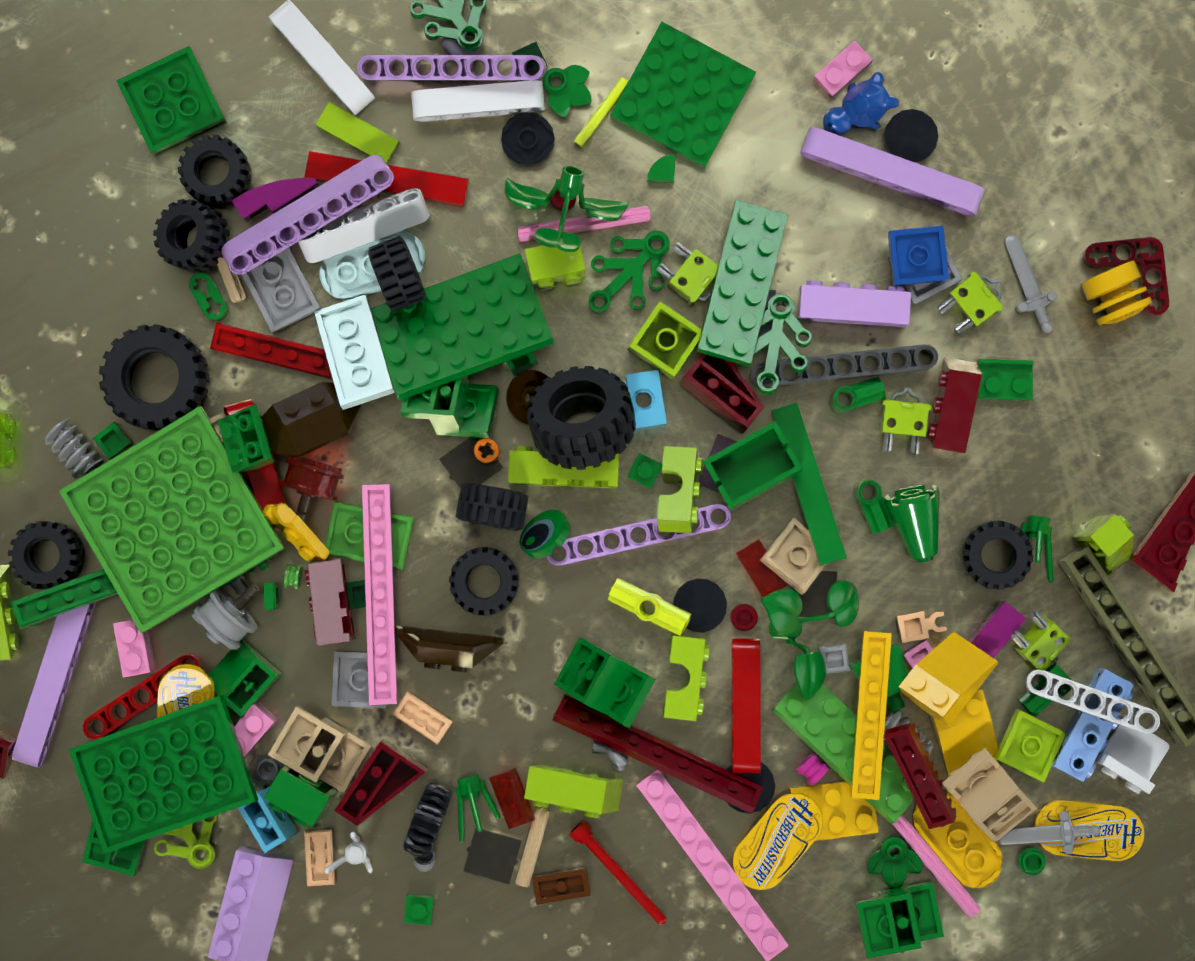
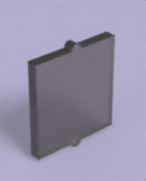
M469 437L439 459L449 472V478L454 480L459 488L464 483L482 484L504 468L498 459L490 464H485L476 458L474 453L475 445L483 438ZM488 445L486 448H480L483 458L486 459L488 455L493 456V450Z
M821 571L804 594L801 595L796 591L802 601V611L798 617H811L831 612L827 604V595L830 587L837 582V572Z
M475 828L471 846L467 847L469 853L464 872L509 884L514 866L518 864L517 855L522 840L484 829L478 832Z

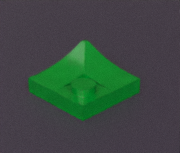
M92 820L82 862L134 877L138 873L147 839L104 854Z

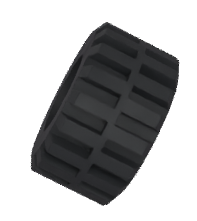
M213 134L212 138L208 135H203L200 141L197 139L192 140L193 146L190 148L186 146L183 149L186 153L185 156L180 155L179 158L181 167H178V173L181 175V178H179L181 184L194 199L205 205H214L217 208L222 207V204L227 206L233 204L231 200L240 196L243 190L246 192L248 189L246 183L251 181L249 173L251 168L247 157L235 143L226 137L224 139L221 138L220 135ZM212 158H225L229 163L227 177L216 185L204 184L201 180L203 165Z
M180 199L177 203L172 202L169 204L168 210L163 209L160 213L162 215L161 219L157 218L155 223L158 225L157 230L153 231V236L157 237L154 245L160 248L157 251L159 256L163 257L164 261L168 264L193 272L210 270V265L216 266L219 263L217 259L219 257L223 258L222 247L228 242L226 237L230 236L229 230L225 229L228 224L222 218L223 215L215 210V208L191 199ZM196 224V238L187 248V234L190 228Z
M401 236L369 247L368 256L390 309L395 312L425 300L426 293L408 246Z
M464 483L461 484L455 517L460 521L518 531L523 529L529 496L525 493L509 489Z
M1000 520L988 521L977 526L967 536L968 538L963 546V560L967 572L978 584L989 589L1004 590V588H1012L1018 582H1022L1026 574L1030 572L1034 557L1032 554V544L1027 535L1017 526ZM1003 539L1010 543L1014 550V559L1007 569L993 571L984 565L981 552L988 541Z
M36 521V523L25 525L24 530L20 529L16 533L18 535L17 539L11 540L10 544L13 545V550H8V556H12L9 566L10 568H15L13 574L16 578L22 579V584L30 585L33 589L45 590L71 581L72 577H77L80 573L78 567L83 566L84 561L81 560V555H84V549H80L79 546L82 544L81 539L75 537L76 532L73 529H68L67 525L62 523ZM44 539L52 540L59 550V561L48 572L39 569L34 561V550Z
M489 547L471 549L460 556L452 566L451 576H449L451 594H453L455 602L462 609L474 615L487 616L498 613L508 607L518 591L519 576L517 568L506 554L497 549ZM480 565L493 567L500 576L498 591L486 598L476 596L468 585V577L471 571Z

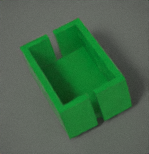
M776 421L703 461L715 486L721 484L718 487V491L730 512L802 473L803 468L791 447L784 452L783 449L787 447L788 442Z

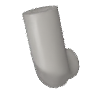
M441 39L442 47L448 55H477V49L466 51L458 45L456 40Z
M594 740L592 753L607 755L612 762V768L616 771H623L628 763L627 755Z

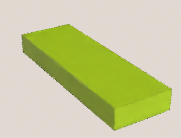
M331 102L327 103L315 124L316 127L368 156H381L386 164L389 163L400 143L397 139Z

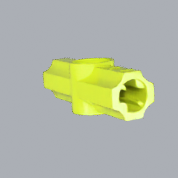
M620 578L612 586L608 597L609 601L635 613L641 620L651 621L679 636H682L687 628L692 615L664 601L658 594L648 593ZM646 600L651 601L655 605V612L653 614L645 610L644 603Z

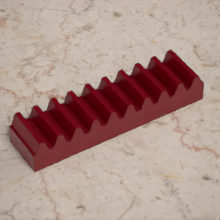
M907 723L887 729L883 736L928 828L933 829L954 823L956 808H952V800L947 798V790L942 788L943 781L938 779V771H934L933 761H929V752H925V744L920 742L919 732H915V723Z

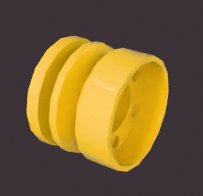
M1135 260L1081 283L1087 300L1101 298L1102 303L1092 309L1093 314L1104 309L1108 314L1096 320L1099 326L1118 323L1139 314L1149 304L1153 303L1151 297L1140 301L1137 299L1136 295L1147 291L1146 286L1133 289L1131 285L1141 277Z

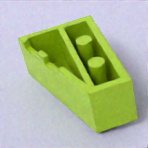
M1121 515L1095 516L1072 536L1079 546H1088L1108 577L1132 556L1134 535L1129 530L1131 528L1130 523Z
M0 565V660H11L19 649V637L15 632V614L10 603L13 601L11 568L9 565Z
M534 765L529 766L524 799L533 800L534 806L549 808V804L559 806V811L574 813L575 809L584 811V816L600 818L601 814L619 811L624 779L616 777L615 779L598 777L597 774L590 773V775L573 772V770Z

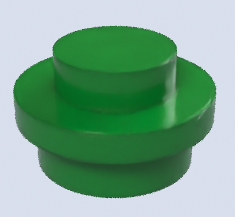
M1029 847L1019 854L1018 865L1025 874L1037 875L1045 868L1046 859L1039 849Z

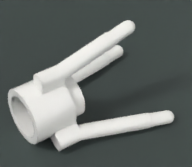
M355 832L350 833L353 842L346 847L341 858L324 870L325 874L332 872L346 861L354 865L363 862L369 873L373 872L370 863L371 859L367 856V846L360 841V836Z

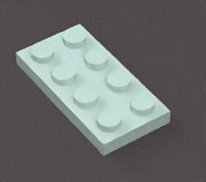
M362 295L314 311L341 408L344 410L395 393L367 296Z

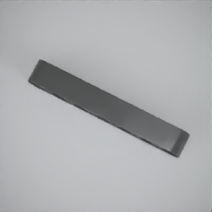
M924 344L806 357L808 361L806 370L801 373L796 372L794 379H787L783 376V367L791 366L790 359L777 360L775 374L779 378L778 387L921 372L929 370L936 365L939 355L933 346ZM920 351H926L930 355L931 360L928 365H923L919 362L918 354ZM893 354H899L903 357L904 364L901 368H896L892 365L891 356ZM865 357H872L876 360L877 367L875 370L870 371L865 368ZM796 360L794 364L797 367H802L804 362ZM838 360H846L849 363V373L844 374L837 370ZM766 361L757 363L750 371V382L755 387H757L755 372L760 368L765 369ZM811 363L821 364L823 367L822 376L818 377L810 373L809 367ZM770 381L764 382L762 384L765 388H771L773 386V384Z

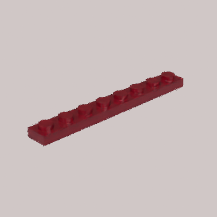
M564 695L552 719L563 726L751 814L763 790V787L634 726L628 728L608 715L570 696Z

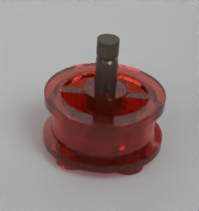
M304 457L286 458L285 462L289 466L285 479L279 481V485L297 490L296 493L302 494L296 515L305 523L312 497L318 499L319 496L337 502L338 497L335 496L339 480L344 479L345 475L341 474L342 469Z

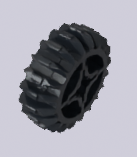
M430 783L426 786L404 841L405 851L410 852L411 855L426 858L429 856L452 798L451 790L446 789L445 786Z

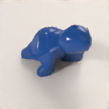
M876 72L869 80L857 85L851 83L848 86V93L843 98L842 107L831 108L825 113L823 119L824 130L841 136L849 130L852 124L859 127H869L874 130L879 129L881 125L877 121L885 115L888 109L899 106L898 99L895 96H890L883 86V74Z

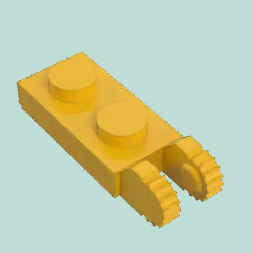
M279 503L277 506L270 504L264 507L263 514L269 523L275 524L281 530L282 536L296 547L299 555L308 562L326 560L330 551L291 508H288V505Z

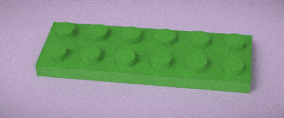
M796 682L775 705L772 711L851 786L856 715L824 684H822L811 699L804 700ZM884 742L879 800H865L890 824H893L912 803L914 798L890 748Z

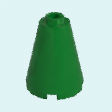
M925 485L906 487L894 491L895 497L890 498L889 494L885 496V503L910 557L917 559L919 563L933 560V556L938 553L940 491L936 485H932L933 490H926Z

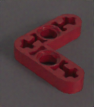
M1145 237L1097 242L1084 249L1082 259L1089 268L1116 267L1135 260L1141 274L1139 286H1146L1150 290L1158 287L1161 288V291L1155 292L1156 300L1162 302V306H1159L1156 311L1155 307L1149 304L1143 309L1144 312L1150 316H1158L1167 311L1169 307V293L1162 243L1157 238ZM1148 243L1151 248L1156 250V252L1151 254V257H1149L1147 252L1137 254L1138 259H1135L1136 250L1147 247ZM1118 246H1125L1129 249L1130 254L1127 260H1120L1116 256ZM1107 247H1110L1109 256L1098 259V263H1095L1094 258L1089 257V254L1094 252V249H1096L1097 253H1106L1108 251ZM1150 269L1159 273V281L1156 284H1150L1146 280V272ZM1147 291L1141 293V300L1147 297H1151L1154 300V293H1148Z

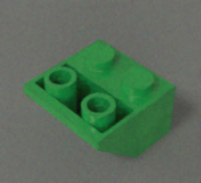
M257 405L249 406L217 420L232 474L255 470L274 462L261 413Z
M241 639V646L237 650H230L208 676L214 682L217 696L223 695L226 705L240 717H243L250 707L262 698L282 673L247 642Z

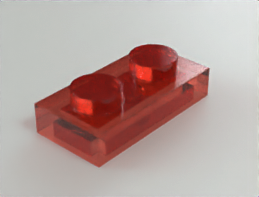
M758 539L735 554L763 598L774 591L785 588L787 584L760 561L766 550Z
M516 768L489 778L508 829L535 820L528 799H524L525 791Z

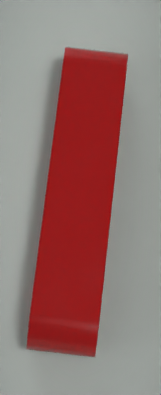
M249 399L224 406V414L229 416L254 405L253 401ZM273 463L255 470L243 472L245 481L262 510L265 509L266 505L273 504L277 506L279 503L286 504ZM271 524L274 530L279 529L275 524Z
M732 638V773H760V639Z
M185 654L169 663L90 715L83 723L84 735L92 740L110 735L158 703V689L164 674H167L172 668L184 664L187 659L193 660L196 666L204 669L203 659L197 654ZM141 689H145L150 695L149 701L146 704L142 703L138 698V693ZM118 704L126 708V716L123 719L119 718L115 713ZM95 719L103 723L101 734L93 730L92 724Z

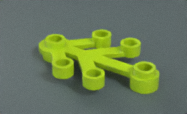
M217 815L214 816V820L211 822L202 820L203 825L199 840H197L192 832L193 823L164 833L182 837L188 847L170 845L167 840H159L154 845V852L158 856L172 855L187 858L190 865L197 869L209 867L215 858L214 849L209 844ZM159 843L167 844L168 850L166 853L158 852L157 846ZM198 850H204L206 852V858L204 860H198L196 858V852Z

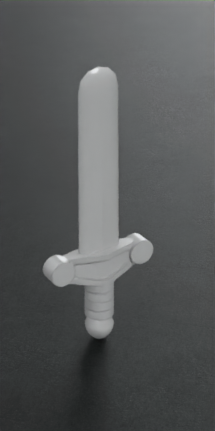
M1009 235L1005 239V245L1027 301L1019 303L1016 310L1019 313L1035 312L1042 331L1049 333L1052 330V325L1049 322L1045 306L1056 300L1057 294L1049 292L1042 295L1020 239L1015 235Z
M1062 811L1059 815L1061 823L1059 825L1013 828L996 843L997 845L1063 841V851L1066 854H1071L1074 850L1075 837L1097 836L1101 829L1097 825L1074 826L1069 812Z

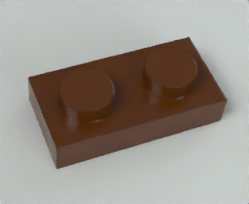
M586 867L532 876L536 905L591 896Z

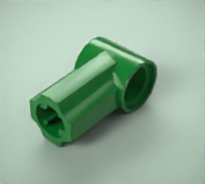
M877 376L856 384L840 387L830 396V407L836 413L842 414L886 399L883 382ZM843 393L848 396L850 402L847 407L841 406L838 403V394Z
M867 479L857 482L854 487V496L859 501L871 533L875 534L894 526L882 496L880 485L873 480ZM867 484L874 488V495L870 499H864L861 494L863 486Z
M1057 663L1052 664L1045 670L1072 680ZM1040 675L1039 681L1032 686L1036 690H1042L1046 685L1044 676ZM1068 684L1060 685L1058 696L1062 698L1072 688ZM1029 690L1018 699L1021 705L1033 717L1039 715L1053 702L1052 700L1029 692Z

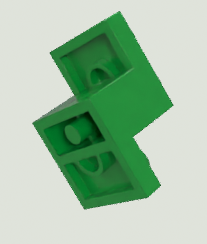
M465 376L403 399L400 413L403 418L430 419L437 435L490 438L499 389L497 385L470 384L468 377Z
M579 637L554 685L583 704L608 715L620 724L630 728L656 679L628 662L602 650L586 639Z
M932 881L878 891L879 897L855 902L867 959L922 948L921 941L944 937Z

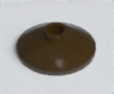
M526 370L517 374L510 382L507 389L506 402L510 413L516 420L529 424L527 420V405L529 401H525V394L528 392L531 398L534 390L538 386H542L543 380L548 377L546 374L537 370Z

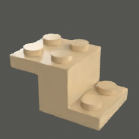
M296 706L268 755L315 783L322 780L345 793L372 744L325 717L321 720Z
M986 748L973 754L966 764L960 769L951 772L948 778L942 782L974 822L995 842L1037 809Z

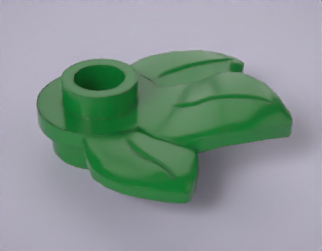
M570 65L564 70L552 68L545 73L543 86L549 93V106L557 115L567 117L571 105L582 107L592 102L591 94L583 84L590 74L586 68L580 65ZM559 78L561 84L553 86L551 84L552 79Z
M889 836L882 841L880 850L869 857L867 868L870 875L882 873L883 879L889 887L898 888L905 882L907 873H921L922 862L914 850L907 848L902 838ZM892 848L899 849L894 854L889 853Z

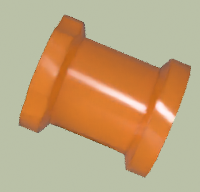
M484 438L476 443L474 453L479 461L490 464L498 459L500 450L495 441ZM488 444H491L494 454L493 456L488 455L485 459L480 448H486Z

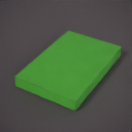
M334 501L325 541V547L330 551L329 555L364 562L363 506ZM391 512L393 568L404 570L415 517Z

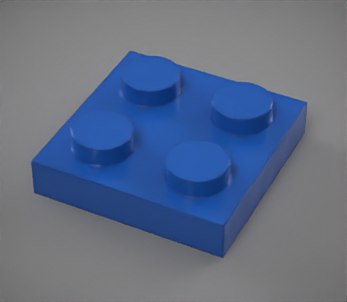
M943 226L888 232L893 286L949 280Z

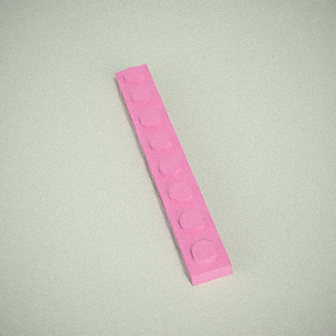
M390 484L362 485L369 705L397 704Z
M656 769L638 782L636 786L763 958L769 961L787 948L789 945L746 886L740 881L735 871L661 771Z

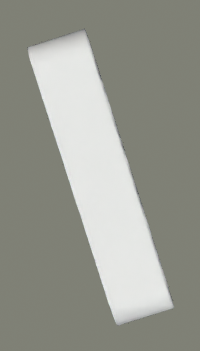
M287 0L268 16L278 30L354 116L375 99L364 83L290 0Z
M538 80L422 89L411 92L413 120L419 122L533 113L545 109L543 82Z
M409 189L347 212L298 241V244L306 261L316 263L423 223L429 218L430 213L421 190Z
M1031 671L1025 679L1026 688L1035 695L1126 728L1149 734L1156 731L1160 725L1159 715L1150 708L1047 671ZM1036 674H1041L1046 680V685L1042 690H1036L1031 685V679ZM1062 684H1068L1073 691L1072 696L1067 700H1063L1058 696V688ZM1091 693L1099 698V705L1092 710L1087 708L1084 703L1085 697ZM1116 703L1123 704L1126 709V714L1121 719L1114 718L1111 712L1113 705ZM1143 713L1150 714L1153 719L1152 725L1147 729H1143L1138 722L1140 715Z

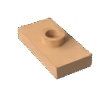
M407 691L392 714L437 745L453 722L409 691Z
M333 829L305 830L307 886L335 885V869L328 874L324 873V870L334 863Z

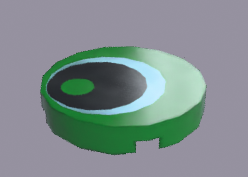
M559 510L541 512L524 527L519 540L521 549L531 558L539 559L553 553L552 549L557 545L559 547L562 546L567 539L570 531L569 521Z

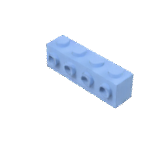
M1098 668L1089 685L1091 688L1127 701H1131L1134 691H1132L1134 684L1103 668ZM1091 693L1085 697L1084 703L1087 708L1092 710L1099 705V698ZM1116 703L1113 705L1111 712L1114 718L1121 719L1119 713L1123 704ZM1076 710L1065 731L1066 735L1052 766L1084 782L1085 778H1089L1095 770L1096 764L1094 761L1098 753L1102 754L1108 745V739L1106 738L1110 730H1114L1118 724Z

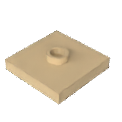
M795 518L788 522L760 559L761 562L801 595L807 591L825 567V565H819L809 530Z

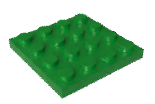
M661 21L614 107L610 118L705 168L755 77L756 71Z

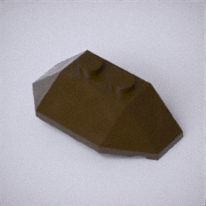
M330 382L318 383L272 404L262 416L272 453L282 456L301 457L348 435L357 414L360 412L361 404L343 410L339 403L335 385Z
M395 625V633L418 662H424V668L440 669V665L451 666V671L467 672L468 668L475 667L504 644L505 640L503 637Z

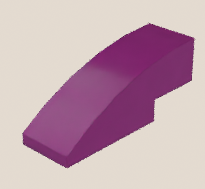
M315 178L279 180L249 190L231 201L243 219L248 223L268 209L273 214L320 185Z
M1001 601L987 620L980 624L968 641L994 658L1011 639V634H1015L1014 631H1017L1027 618L1007 602Z

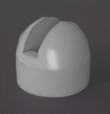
M431 850V853L426 858L414 856L413 862L415 867L422 872L431 870L435 864V852Z

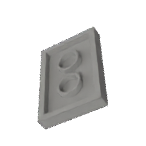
M290 247L249 272L242 274L273 334L321 309Z

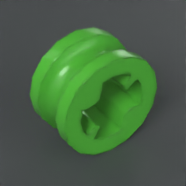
M287 564L284 588H289L292 585L295 589H299L302 578V565L293 567L292 564Z

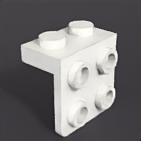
M1117 725L1108 740L1106 749L1102 754H1099L1095 762L1103 766L1101 771L1113 779L1119 776L1125 780L1124 786L1139 795L1141 791L1150 794L1155 784L1149 780L1169 750V744L1153 733H1141Z

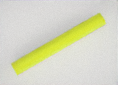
M623 77L618 80L573 141L580 148L584 146L622 95L629 81Z

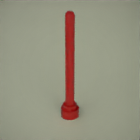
M585 820L578 823L568 835L575 843L585 844L659 925H664L667 921L666 916L592 837V827Z

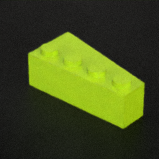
M516 446V451L509 450L508 484L617 489L619 454L617 453L615 459L610 462H602L599 467L593 468V466H588L586 470H577L576 467L565 469L560 464L556 466L548 462V459L543 458L538 451H532V446Z

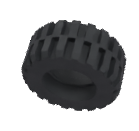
M141 325L137 327V330L129 329L123 332L124 337L121 339L115 338L111 343L113 346L111 351H105L102 357L106 359L105 365L100 366L99 374L103 375V381L99 382L100 390L105 392L106 396L103 398L106 404L113 408L112 412L117 417L124 419L125 422L147 430L159 431L199 406L202 407L200 402L203 396L207 397L208 393L206 382H210L209 373L206 372L208 364L206 359L202 357L199 347L182 333L162 325ZM154 352L166 354L174 360L178 367L179 379L177 387L173 394L163 402H144L135 395L132 389V371L136 363L145 355Z
M575 366L570 367V370L565 372L563 370L556 372L554 377H547L543 380L542 386H538L534 390L533 396H531L527 405V420L539 454L543 458L548 459V462L556 466L560 464L565 469L576 467L577 470H586L588 466L596 468L601 466L602 462L614 460L617 453L621 454L627 448L626 444L631 442L634 436L633 432L636 429L635 414L628 387L616 374L612 372L609 374L608 370L600 367L597 370L593 366H584V368L579 369ZM578 413H599L594 418L585 422L565 423L568 418Z

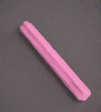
M648 206L629 208L625 210L620 219L615 221L601 220L590 215L568 218L565 220L563 232L579 233L646 222L650 220V210ZM560 220L520 226L517 229L518 238L521 242L536 240L535 232L540 228H551L558 231Z
M902 814L895 823L891 824L907 845L916 852L922 863L968 917H974L981 910L980 906Z

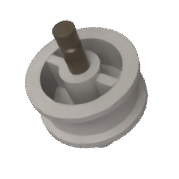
M251 584L235 600L232 596L218 588L209 593L210 597L203 605L197 604L193 608L194 612L191 615L196 622L205 627L207 630L206 635L215 644L221 642L230 650H237L241 646L240 640L248 632L254 633L257 630L254 619L244 607L260 590L254 584Z

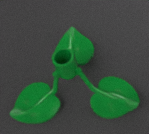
M573 166L563 167L561 178L556 179V183L549 194L533 187L515 183L509 178L506 179L504 188L505 195L511 203L528 209H537L540 205L547 206L556 191H560V196L565 198L558 231L551 228H540L535 232V239L546 247L558 248L565 252H575L581 244L580 238L577 235L563 232L570 200L575 199L579 195L581 209H586L587 214L594 218L607 221L620 219L627 209L629 201L584 198L583 190L585 185L582 184L584 171Z
M845 580L837 581L830 587L827 595V604L831 612L827 614L799 618L798 616L802 611V601L798 593L790 589L774 591L760 600L770 620V635L774 639H786L787 645H793L803 651V653L798 654L795 658L794 675L804 700L811 699L824 683L826 663L820 652H810L808 647L798 643L795 639L802 633L801 623L834 617L837 626L845 627L855 620L859 610V595L854 584Z

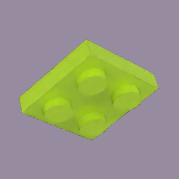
M1016 709L994 758L1044 783L1066 732Z

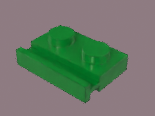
M978 359L977 364L982 373V379L977 399L1033 400L1034 361Z

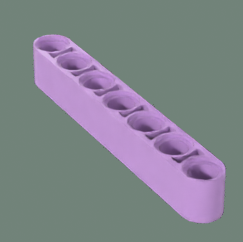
M367 55L359 60L357 66L360 76L367 80H537L544 76L547 68L545 61L535 55ZM370 60L375 61L378 66L377 72L374 75H370L366 71V64ZM397 60L402 61L405 67L401 75H396L392 68ZM423 60L429 61L432 67L431 72L426 76L419 70V65ZM450 60L456 61L459 67L458 72L453 76L446 71V64ZM477 60L483 61L486 67L485 72L480 76L476 75L473 71V64ZM504 60L510 61L513 67L512 72L507 76L503 75L499 69L501 62ZM530 60H536L540 66L538 74L534 76L530 75L526 70L527 63Z
M815 127L809 128L800 152L802 156L969 216H976L985 192L983 187Z
M369 156L229 240L222 247V256L230 271L237 275L249 272L365 202L392 184L394 179L393 172L381 156Z
M721 504L698 508L699 525L696 530L692 531V533L672 532L667 537L658 534L657 518L566 539L562 545L566 550L564 560L555 561L551 555L546 557L551 564L556 566L713 531L726 527L730 522L731 514L729 509ZM714 509H720L724 512L725 520L722 524L717 525L711 521L710 514ZM640 527L645 530L646 538L643 542L636 543L631 539L630 533L633 528ZM609 533L616 534L620 539L619 546L615 549H609L604 545V538ZM583 539L590 540L593 544V550L589 555H582L577 550L578 543Z
M96 602L56 617L14 746L12 760L40 768L43 764Z

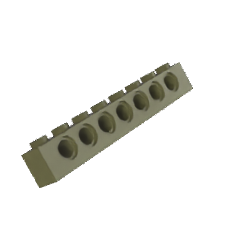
M1080 546L1058 561L1175 742L1184 747L1195 742V709L1088 546Z

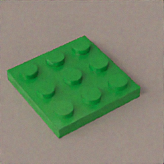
M190 46L116 80L152 155L226 120Z

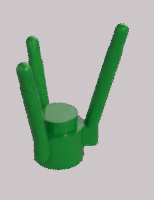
M1030 515L1028 523L1022 522L1021 530L1025 534L1029 533L1028 538L1036 540V563L1041 561L1042 542L1045 540L1048 581L1053 582L1052 527L1050 526V518ZM1013 550V552H1012V555H1011V557H1010V561H1009L1007 567H1009V566L1012 564V562H1013V559H1014V550Z
M478 775L457 780L459 787H455L458 801L459 841L461 843L464 842L465 832L463 796L465 801H470L478 832L482 831L475 798L481 797L480 791L495 818L500 819L501 817L486 788L485 780L480 781Z

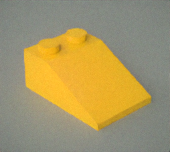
M953 632L914 666L899 688L905 698L949 728L999 662Z
M981 688L976 691L949 728L928 714L947 776L954 770L960 769L969 761L973 754L982 751L984 748L995 757L998 750L991 715Z

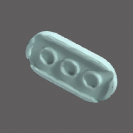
M402 230L324 259L320 267V280L324 289L338 300L347 301L362 295L369 296L382 292L368 256L369 247L401 236L408 246L419 275L423 271L426 262L425 249L417 237Z

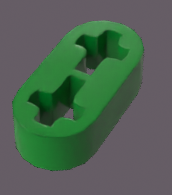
M199 272L194 274L189 281V288L203 314L212 321L223 320L228 314L229 307L215 281L206 273ZM199 279L209 282L206 285V289L209 292L208 295H205L200 289L196 290V287L199 285ZM211 298L217 305H222L219 308V315L209 313L212 306L208 300Z

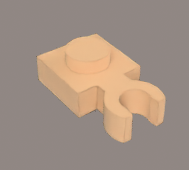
M924 611L896 616L901 643L929 638L928 630L934 632L946 631V626L937 627L935 625V619L944 616V612H933L929 618H925Z

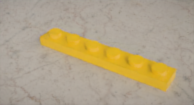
M863 631L851 798L879 800L883 735L885 730L892 633Z

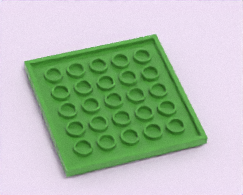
M201 406L59 491L140 633H145L205 597L210 592L215 591L285 549L272 525L264 516L262 508L241 472L232 474L224 443Z

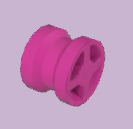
M812 752L797 766L795 771L799 775H804L807 778V783L813 786L827 773L830 767L826 763H821L818 760V755Z

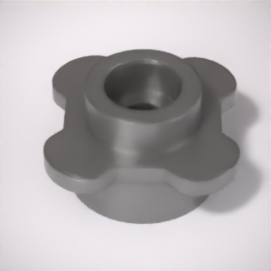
M262 754L257 758L258 765L256 772H254V778L257 781H270L272 784L284 764ZM267 767L271 768L270 772L266 771Z

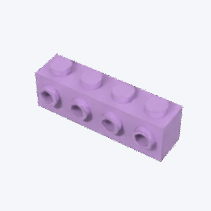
M811 280L807 281L806 285L802 284L799 288L797 320L905 328L909 325L911 292H904V287L889 286L888 290H877V285L862 284L861 288H850L849 283L836 282L832 287L823 286L822 281Z

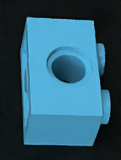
M659 370L627 374L625 384L628 387L634 409L635 430L665 426L667 421ZM645 393L650 396V406L641 408L636 404V397L639 394Z
M271 786L257 792L258 801L238 807L264 853L298 834L286 811L279 813L268 806L269 801L264 799Z

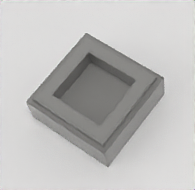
M845 643L818 647L826 663V674L850 671Z

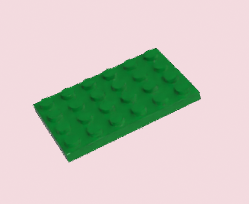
M520 253L424 288L426 293L424 301L394 312L389 308L387 302L370 308L382 353L399 401L554 344L553 337Z
M223 695L69 749L104 854L259 800Z

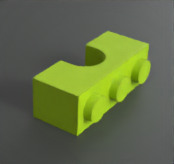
M664 446L662 463L664 483L677 484L681 489L672 495H659L657 514L659 532L692 533L693 523H698V507H694L695 499H700L701 483L697 482V474H702L703 458H698L696 447Z
M672 635L669 662L685 666L689 672V680L681 689H666L663 710L664 718L697 721V715H702L704 699H699L700 688H705L707 677V672H703L702 667L703 661H708L710 650V645L705 644V638Z

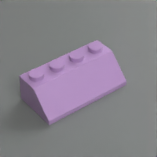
M240 846L236 850L207 958L219 961L268 960L294 859L268 852L264 853L261 850L246 846Z

